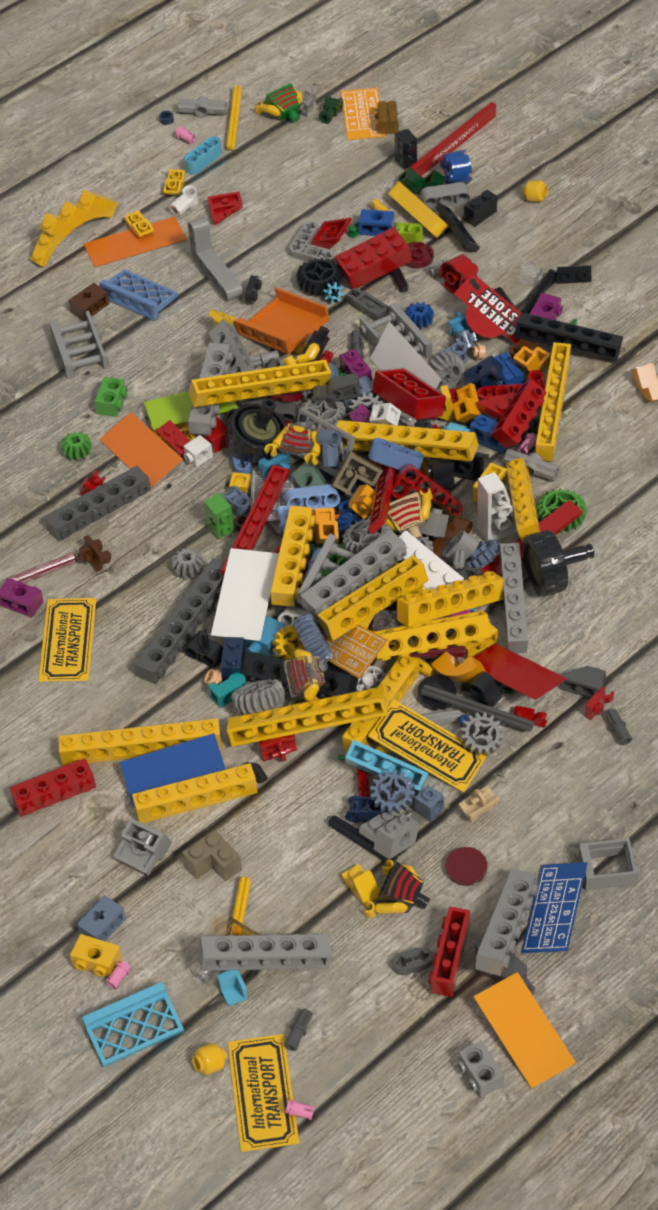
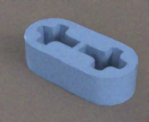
M232 452L235 473L250 474L251 463L240 459Z

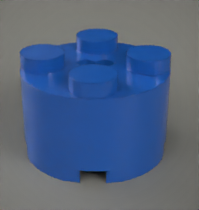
M465 150L446 153L443 155V159H440V167L444 169L445 184L471 182L472 177L469 178V173H472V167L468 154L464 155Z

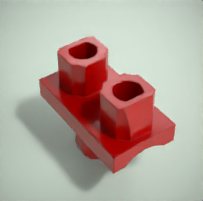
M294 734L272 740H263L259 744L263 762L280 757L281 761L284 762L287 760L286 754L297 751Z

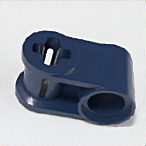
M353 795L348 798L349 810L346 812L345 818L354 823H366L382 813L381 806L375 807V800H371V797Z

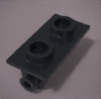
M591 265L557 267L556 269L557 284L591 282Z

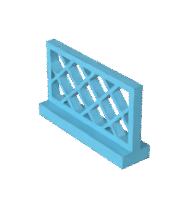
M163 982L82 1017L85 1030L88 1032L103 1068L184 1032V1028L169 999ZM165 1000L167 1004L165 1013L153 1010L156 1003ZM137 1011L148 1012L145 1022L133 1019ZM151 1014L163 1017L159 1027L148 1024ZM123 1019L128 1021L125 1031L113 1028L117 1020ZM166 1019L174 1021L177 1025V1028L171 1031L162 1029ZM131 1023L143 1026L139 1036L128 1033ZM99 1028L108 1030L104 1040L96 1038L93 1031ZM149 1028L157 1031L155 1038L151 1040L142 1038L145 1029ZM111 1031L123 1035L119 1045L107 1042ZM125 1037L137 1040L135 1047L131 1049L122 1047ZM105 1046L117 1049L113 1057L105 1060L103 1055Z

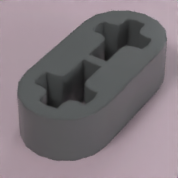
M423 947L399 953L393 958V970L398 975H408L426 970L433 963L432 952L428 948ZM420 956H424V958H426V961H422V959H420ZM399 962H403L406 966L402 967Z

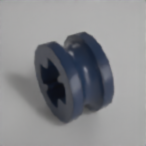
M165 110L159 114L161 124L170 125L174 122L171 111Z

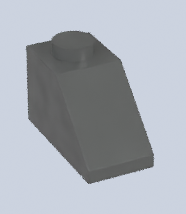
M584 666L564 673L561 676L567 679L560 683V689L591 699L605 685L606 671L596 667Z

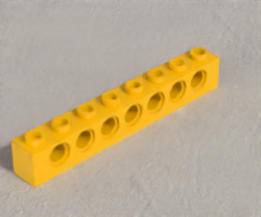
M553 342L545 388L547 393L542 406L535 452L542 457L543 461H554L570 364L571 344Z
M325 359L191 380L188 395L193 407L313 389L316 385H327L332 373Z
M338 420L336 427L355 436L353 450L369 452L373 439L381 438L418 451L424 457L472 461L479 446L475 432ZM343 437L342 441L346 448L348 444V439Z
M384 686L269 709L259 713L255 712L230 717L228 719L227 733L233 747L388 715L389 703Z
M219 719L59 736L62 766H66L86 758L87 763L132 759L215 733L219 749H222Z

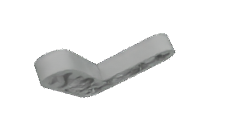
M314 221L305 222L289 245L290 256L307 262L309 259L314 260L315 257L316 259L323 258V260L329 258L330 261H335L332 251L311 245V241L318 232V224ZM306 238V239H308V240H306V241H301L300 239Z

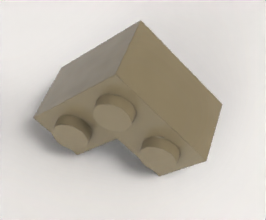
M349 450L331 483L332 486L349 494L357 478L374 487L383 470L376 464Z
M216 830L182 852L184 866L196 879L212 868L225 881L242 871L241 857Z

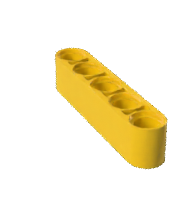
M399 181L388 192L394 200L436 238L448 227L440 217Z

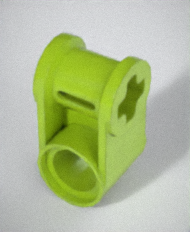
M395 223L394 227L407 244L424 241L422 225L417 223Z

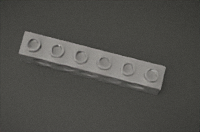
M222 320L209 332V335L212 339L211 343L230 344V350L233 352V362L229 363V374L255 370L235 327ZM266 396L238 401L243 406L248 401L263 400Z
M209 342L200 378L230 373L229 363L233 362V352L230 350V344ZM220 404L193 407L192 405L188 420L189 432L191 434L211 435L212 429L216 428V415H219Z
M390 529L301 594L303 607L316 620H319L317 614L372 581L382 572H386L397 561H401L407 555L405 542Z
M500 544L501 577L504 578L503 602L507 649L514 653H527L528 637L520 544Z
M511 869L477 952L476 970L501 976L503 969L508 968L510 962L509 953L513 954L516 946V941L514 940L515 938L519 939L522 930L520 925L525 924L527 918L526 910H530L533 898L531 897L537 894L536 874Z
M329 934L201 936L198 948L201 971L329 968L332 958Z

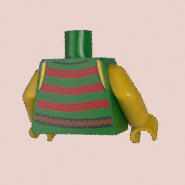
M292 83L266 94L264 104L259 102V106L254 105L255 113L261 114L266 112L277 117L279 120L289 117L295 123L300 119L298 112L302 105V93L296 90Z

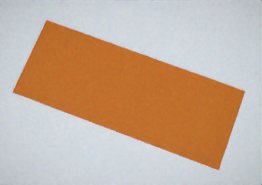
M174 216L150 223L154 232L140 238L130 229L83 243L94 266L98 267L187 240Z

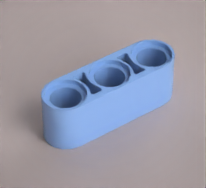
M329 484L289 489L284 494L288 509L290 506L311 507L313 510L315 508H332L340 502L337 489ZM334 494L332 497L327 498L328 495ZM316 496L314 499L309 500L310 497Z

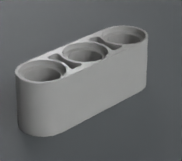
M463 182L426 187L420 192L422 202L429 209H435L439 203L448 207L466 204L470 200L467 185Z

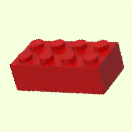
M395 227L334 256L336 264L339 265L342 271V276L351 289L359 288L413 261L408 244Z
M405 368L375 371L372 391L380 398L418 420L425 418L434 419L435 417L443 416L446 396Z

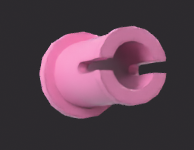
M178 127L176 129L175 135L178 139L182 138L190 144L195 142L196 135L187 131L185 127Z
M534 433L527 434L525 440L517 448V451L522 453L524 450L523 453L527 455L531 448L536 446L537 435Z
M124 961L116 963L115 969L106 979L105 983L109 987L117 989L125 975H129L131 967Z
M293 1099V1101L288 1100L285 1113L289 1114L290 1117L295 1115L312 1120L315 1106L296 1102V1099Z

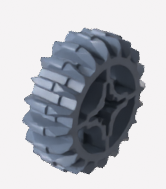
M310 613L299 616L294 621V626L306 651L312 654L311 659L319 658L318 664L328 662V660L332 659V652L316 620Z

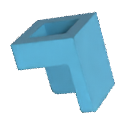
M229 970L217 975L218 987L228 1006L248 999L247 987L238 970Z

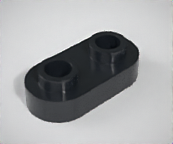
M250 276L245 292L246 304H253L258 299V290H261L262 280L259 279V276Z

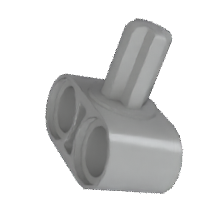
M462 530L447 544L442 556L453 560L455 569H462L465 560L476 550L479 540Z

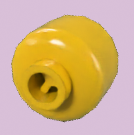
M542 180L528 181L526 186L523 187V196L526 197L528 202H542L548 196V186Z
M210 1043L196 1049L192 1057V1063L198 1073L210 1075L224 1068L227 1055L222 1047L220 1048L217 1044Z

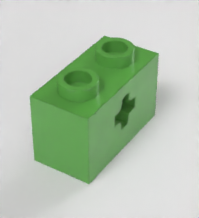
M220 493L205 500L204 508L207 527L218 539L234 531L231 505Z

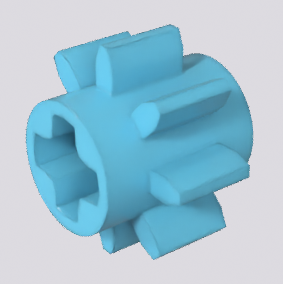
M334 282L333 286L327 283L328 288L322 290L326 292L324 299L330 298V303H333L334 299L340 302L339 297L344 295V293H341L343 286L336 287L337 282ZM331 289L337 290L335 292L336 296L330 295L332 293Z

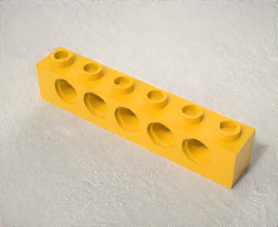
M524 457L513 459L506 463L516 527L522 543L525 536L540 532L531 477Z
M290 506L271 588L272 605L295 607L300 590L299 584H303L304 579L302 570H306L307 565L305 556L309 555L310 544L308 542L312 541L313 530L311 529L316 524V516L313 515L311 507Z
M412 555L320 612L317 616L322 631L334 641L396 602L397 598L404 597L428 582L429 579L424 563Z
M489 571L480 576H470L469 579L453 581L451 584L438 585L437 588L423 589L419 593L406 594L405 597L397 598V620L409 627L503 600L504 578L495 572Z
M484 611L430 620L409 627L404 625L373 631L388 639L375 657L380 661L389 660L391 656L396 655L398 657L409 656L411 652L416 651L417 653H426L432 648L437 650L448 648L447 645L452 644L462 646L468 641L483 642L485 638L491 637L488 614ZM468 625H471V631L469 633H465V628ZM453 629L452 635L446 637L447 630ZM434 632L433 639L427 641V635ZM411 636H415L414 643L408 644V639ZM396 640V645L393 648H389L390 641Z
M411 656L399 657L378 686H384L389 704L393 699L399 703L402 701L420 675V661ZM381 717L352 722L342 736L343 751L348 752L353 739L370 746L373 739L368 737V735Z
M251 763L138 792L132 794L138 822L146 823L258 792L256 778Z

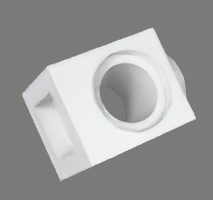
M391 403L377 404L373 406L369 421L376 424L398 425L401 411Z
M201 435L183 446L185 460L196 468L213 457L212 444Z

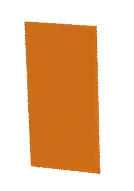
M132 412L128 413L99 439L130 469L138 466L149 477L151 488L183 460Z

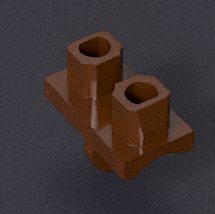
M89 535L84 536L85 543L79 548L77 558L80 562L91 563L96 571H101L103 564L110 563L111 554L109 551L101 552L103 545L100 539L92 540Z

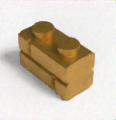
M396 101L378 102L377 108L374 111L375 118H378L375 119L376 128H379L380 134H395L399 132Z

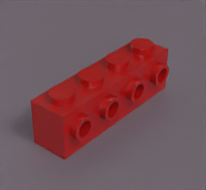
M532 378L521 384L491 435L506 449L512 445L516 446L522 439V433L529 428L530 425L528 423L536 416L537 408L544 403L543 398L547 392Z
M86 758L9 788L13 802L21 817L32 814L39 809L50 807L57 802L68 800L83 792H88L96 788L94 775Z
M449 906L447 917H443L441 927L443 933L442 935L439 934L437 941L439 950L438 953H434V970L430 971L428 984H431V993L453 997L470 926V910Z

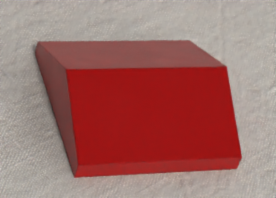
M351 217L324 221L311 244L326 249L332 248L341 239L351 223Z

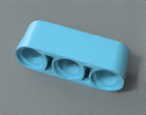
M212 136L207 138L185 155V168L188 174L195 175L222 155L219 137Z

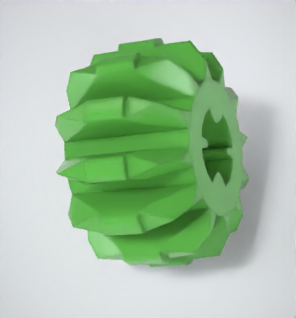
M74 431L73 434L68 433L67 437H63L61 449L65 458L69 457L70 460L77 459L79 461V458L85 459L86 455H90L92 449V442L88 434H83L82 431L79 433Z

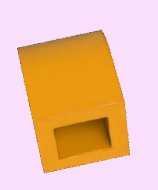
M469 383L456 390L459 401L452 404L456 421L468 422L470 419L483 413L482 410L477 408L479 400L474 384Z
M368 484L360 485L349 501V508L365 519L371 513L375 490Z
M315 508V538L317 544H324L329 534L337 536V543L339 540L338 522L335 521L334 508Z

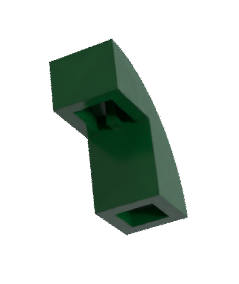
M409 167L399 175L398 181L413 194L420 195L422 189L426 187L443 185L444 176L433 170L423 178Z

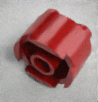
M464 254L444 262L439 268L440 278L443 277L445 282L442 284L451 294H454L472 273L476 276L478 273V266L472 263Z

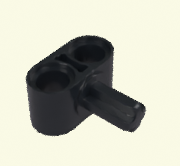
M204 629L203 631L199 630L184 647V652L188 657L209 667H214L222 657L223 646L209 639L208 632Z
M481 672L471 684L463 683L461 685V692L463 694L472 695L476 702L493 708L502 698L494 678L487 672Z

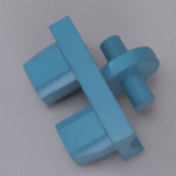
M459 311L455 312L454 318L448 321V334L450 337H457V333L469 329L474 332L467 323L466 314L462 315Z
M288 451L283 454L277 452V455L271 457L269 461L266 458L260 459L258 461V468L262 471V478L266 479L272 465L290 469L289 459L291 453Z

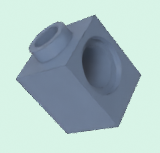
M428 784L415 797V812L430 822L444 809V795Z

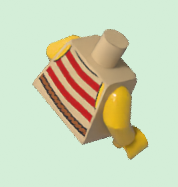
M428 488L427 493H423L420 490V495L416 492L391 502L385 523L386 526H390L394 532L399 531L401 534L406 530L417 540L420 539L422 536L419 528L426 525L431 509V499L433 496L430 488Z

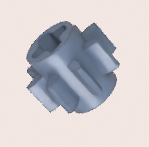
M469 330L457 333L458 338L454 340L455 343H465L467 349L474 346L473 342L477 341L475 333L471 334Z

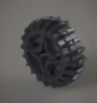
M316 257L314 260L309 259L308 262H303V265L299 266L296 274L300 290H303L304 293H309V296L313 294L316 297L318 295L324 296L326 292L322 290L328 288L327 283L333 286V283L337 282L336 287H339L342 281V271L339 265L335 264V261H330L329 258L323 260V258L316 259Z

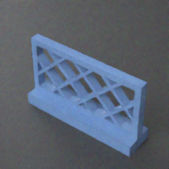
M125 269L110 280L106 281L103 279L99 282V286L108 292L109 301L152 320L157 319L158 312L178 297V292Z

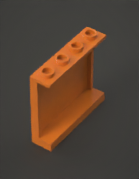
M276 287L274 288L276 293L274 300L251 319L246 320L239 317L235 320L239 335L289 355L307 340L314 330L317 331L320 326L329 321L328 310L322 304Z

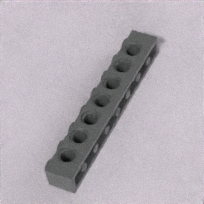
M216 558L211 559L135 662L136 677L157 684L160 678L162 679L165 676L168 667L174 664L176 656L180 651L184 650L190 637L192 638L195 635L196 629L205 621L208 612L214 609L215 603L220 597L224 575H221V569L225 562Z

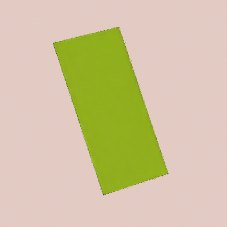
M189 391L144 402L153 430L159 429L169 420L175 425L188 422L192 408V402L188 395ZM236 402L219 403V414L228 412L231 409H237Z

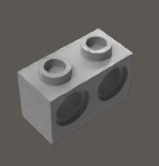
M482 1040L458 1052L459 1061L457 1066L462 1074L465 1073L467 1075L470 1088L473 1092L477 1091L480 1098L504 1087V1074ZM473 1059H474V1060H477L478 1062H476V1063H471L470 1060H473ZM487 1077L489 1080L483 1081L480 1078Z

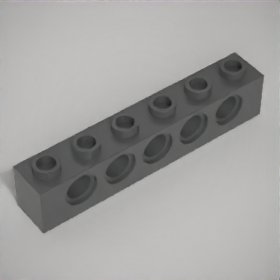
M138 466L131 468L44 516L48 531L58 542L69 537L73 533L151 491L149 477Z

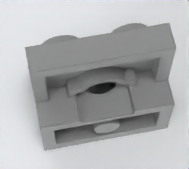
M385 810L361 825L359 833L375 843V851L391 859L416 843L419 823L404 813L397 817L393 813L389 815L388 810Z
M130 818L120 835L123 840L113 857L149 876L158 859L162 860L172 842L165 834Z

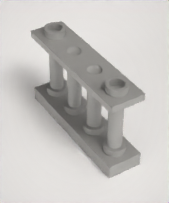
M396 303L389 305L387 316L372 323H368L363 317L360 318L359 330L375 348L383 332L377 334L374 329L390 321L396 324L394 327L399 332H403L406 335L404 338L408 342L415 345L413 348L417 352L422 353L426 358L432 356V342Z
M86 311V321L62 327L61 325L58 326L56 319L49 321L51 334L67 379L74 377L73 370H76V367L102 361L104 369H108L107 361H110L107 351L103 350L95 328L97 327L95 317H91L89 311ZM86 327L90 329V332L67 338L65 336L62 337L63 333ZM92 338L95 342L73 349L66 348L68 344ZM98 350L99 355L75 361L73 359L70 360L74 355Z
M329 534L298 592V603L302 604L301 594L325 578L321 574L323 569L334 571L340 567V565L330 562V555L336 554L346 559H351L356 555L338 547L336 544L337 536Z

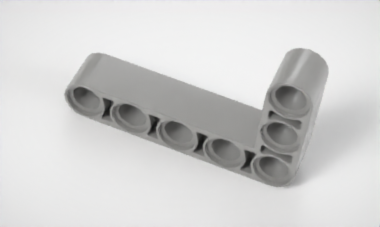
M203 216L188 222L190 249L193 259L226 301L242 296L243 290L240 283L212 249L207 219Z

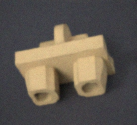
M487 785L481 790H474L470 797L458 804V808L470 822H473L484 812L494 809V806L500 803V798Z

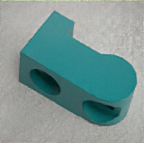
M233 673L226 681L219 685L215 682L208 685L209 696L220 708L232 702V693L246 684L245 676L242 673Z

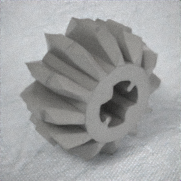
M182 547L181 552L176 551L175 555L172 556V569L178 577L183 575L184 579L187 576L193 578L194 574L199 575L200 570H203V557L197 549L192 551L191 547L188 550Z

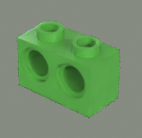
M103 378L95 399L96 414L117 417L119 410L123 408V399L127 397L128 393L124 379Z

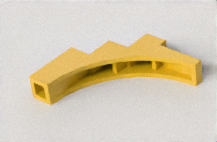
M84 189L78 203L65 201L58 216L46 212L39 227L43 231L30 259L40 266L46 267L53 252L69 233L81 224L94 218H112L119 203L108 196Z

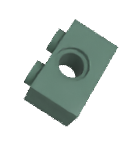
M306 462L303 463L292 473L295 479L294 484L298 488L328 485L320 470L311 462L309 465ZM316 496L310 497L309 500L314 499Z

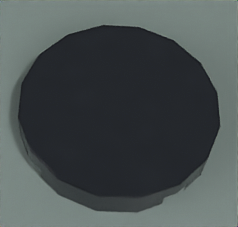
M438 675L427 677L421 681L417 693L420 704L432 711L442 708L444 710L452 706L421 694L424 685H429L457 695V688L453 681Z

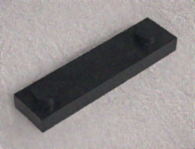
M439 203L435 207L439 212V217L450 226L462 242L461 246L467 251L477 252L480 249L479 245L449 207Z

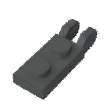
M353 288L352 294L347 293L344 295L346 302L354 305L376 320L389 313L388 305L358 288Z

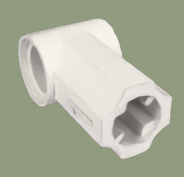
M185 186L182 190L183 194L169 205L173 215L178 217L189 207H195L198 204L199 200L195 186Z

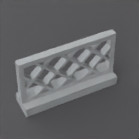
M304 408L299 409L296 425L298 424L299 427L304 426V428L311 427L313 428L312 431H315L317 429L315 424L319 423L322 429L337 430L341 433L342 438L348 439L346 448L343 441H341L338 455L342 453L343 458H345L349 450L353 451L355 436ZM300 414L307 415L309 421L307 426L304 422L299 421ZM304 441V443L313 444L312 441ZM295 446L303 449H312V447ZM321 449L319 456L316 457L318 464L315 466L335 476L342 463L339 460L338 466L324 467ZM299 452L296 455L304 459L308 453Z

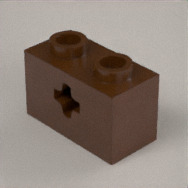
M92 283L69 300L71 313L82 321H86V311H89L92 317L109 305L108 292L97 284Z

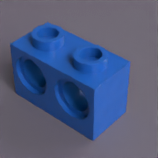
M479 414L470 424V432L476 433L478 444L502 453L505 447L491 435L498 421Z

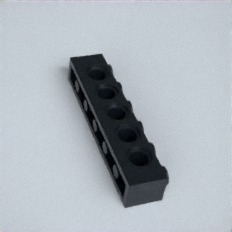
M521 312L514 337L548 346H553V342L571 344V351L617 362L624 336Z
M251 651L245 652L241 673L248 675L247 679L258 681L259 678L264 680L276 679L281 681L284 688L291 689L287 670V661H290L293 686L297 687L292 673L291 660ZM293 661V662H294V670H295V674H296V678H297V675H298V673H297V666H296V662ZM299 663V670L302 678V667L301 663ZM264 665H266L265 673L262 671ZM309 665L311 679H314L312 667ZM305 666V672H306V676H307V678H308V674H307V671H306L307 666ZM314 666L315 676L318 677L316 666ZM281 669H283V671H284V674H283L282 677H280V670H281ZM327 669L323 671L324 677H322V680H325V682L319 686L317 696L328 698L329 695L338 696L356 692L359 678L354 675ZM299 681V682H298L299 687H300V691H299V692L304 693L306 687H303V688H302V685H301V683H300V681ZM334 681H336L337 684L335 690H333L332 684Z

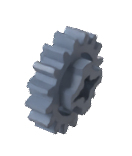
M489 539L487 542L480 541L476 550L465 562L468 567H479L482 569L495 559L493 556L499 551L500 546L495 539Z
M386 770L385 776L378 774L379 780H373L374 786L370 787V791L373 793L371 794V800H375V807L381 806L382 813L387 809L389 815L392 814L393 810L400 814L401 808L406 811L407 804H413L411 798H415V792L413 791L415 790V785L410 784V777L405 779L404 772L398 775L397 770H394L393 774ZM393 787H395L394 794H393V796H392V798H391V794H390V793L392 792Z

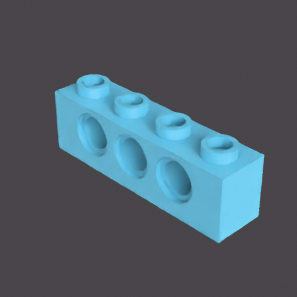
M354 739L345 756L346 763L377 777L378 774L385 776L386 770L390 774L397 770L398 775L404 772L405 779L410 777V784L415 785V790L413 791L417 795L424 788L428 779V772Z

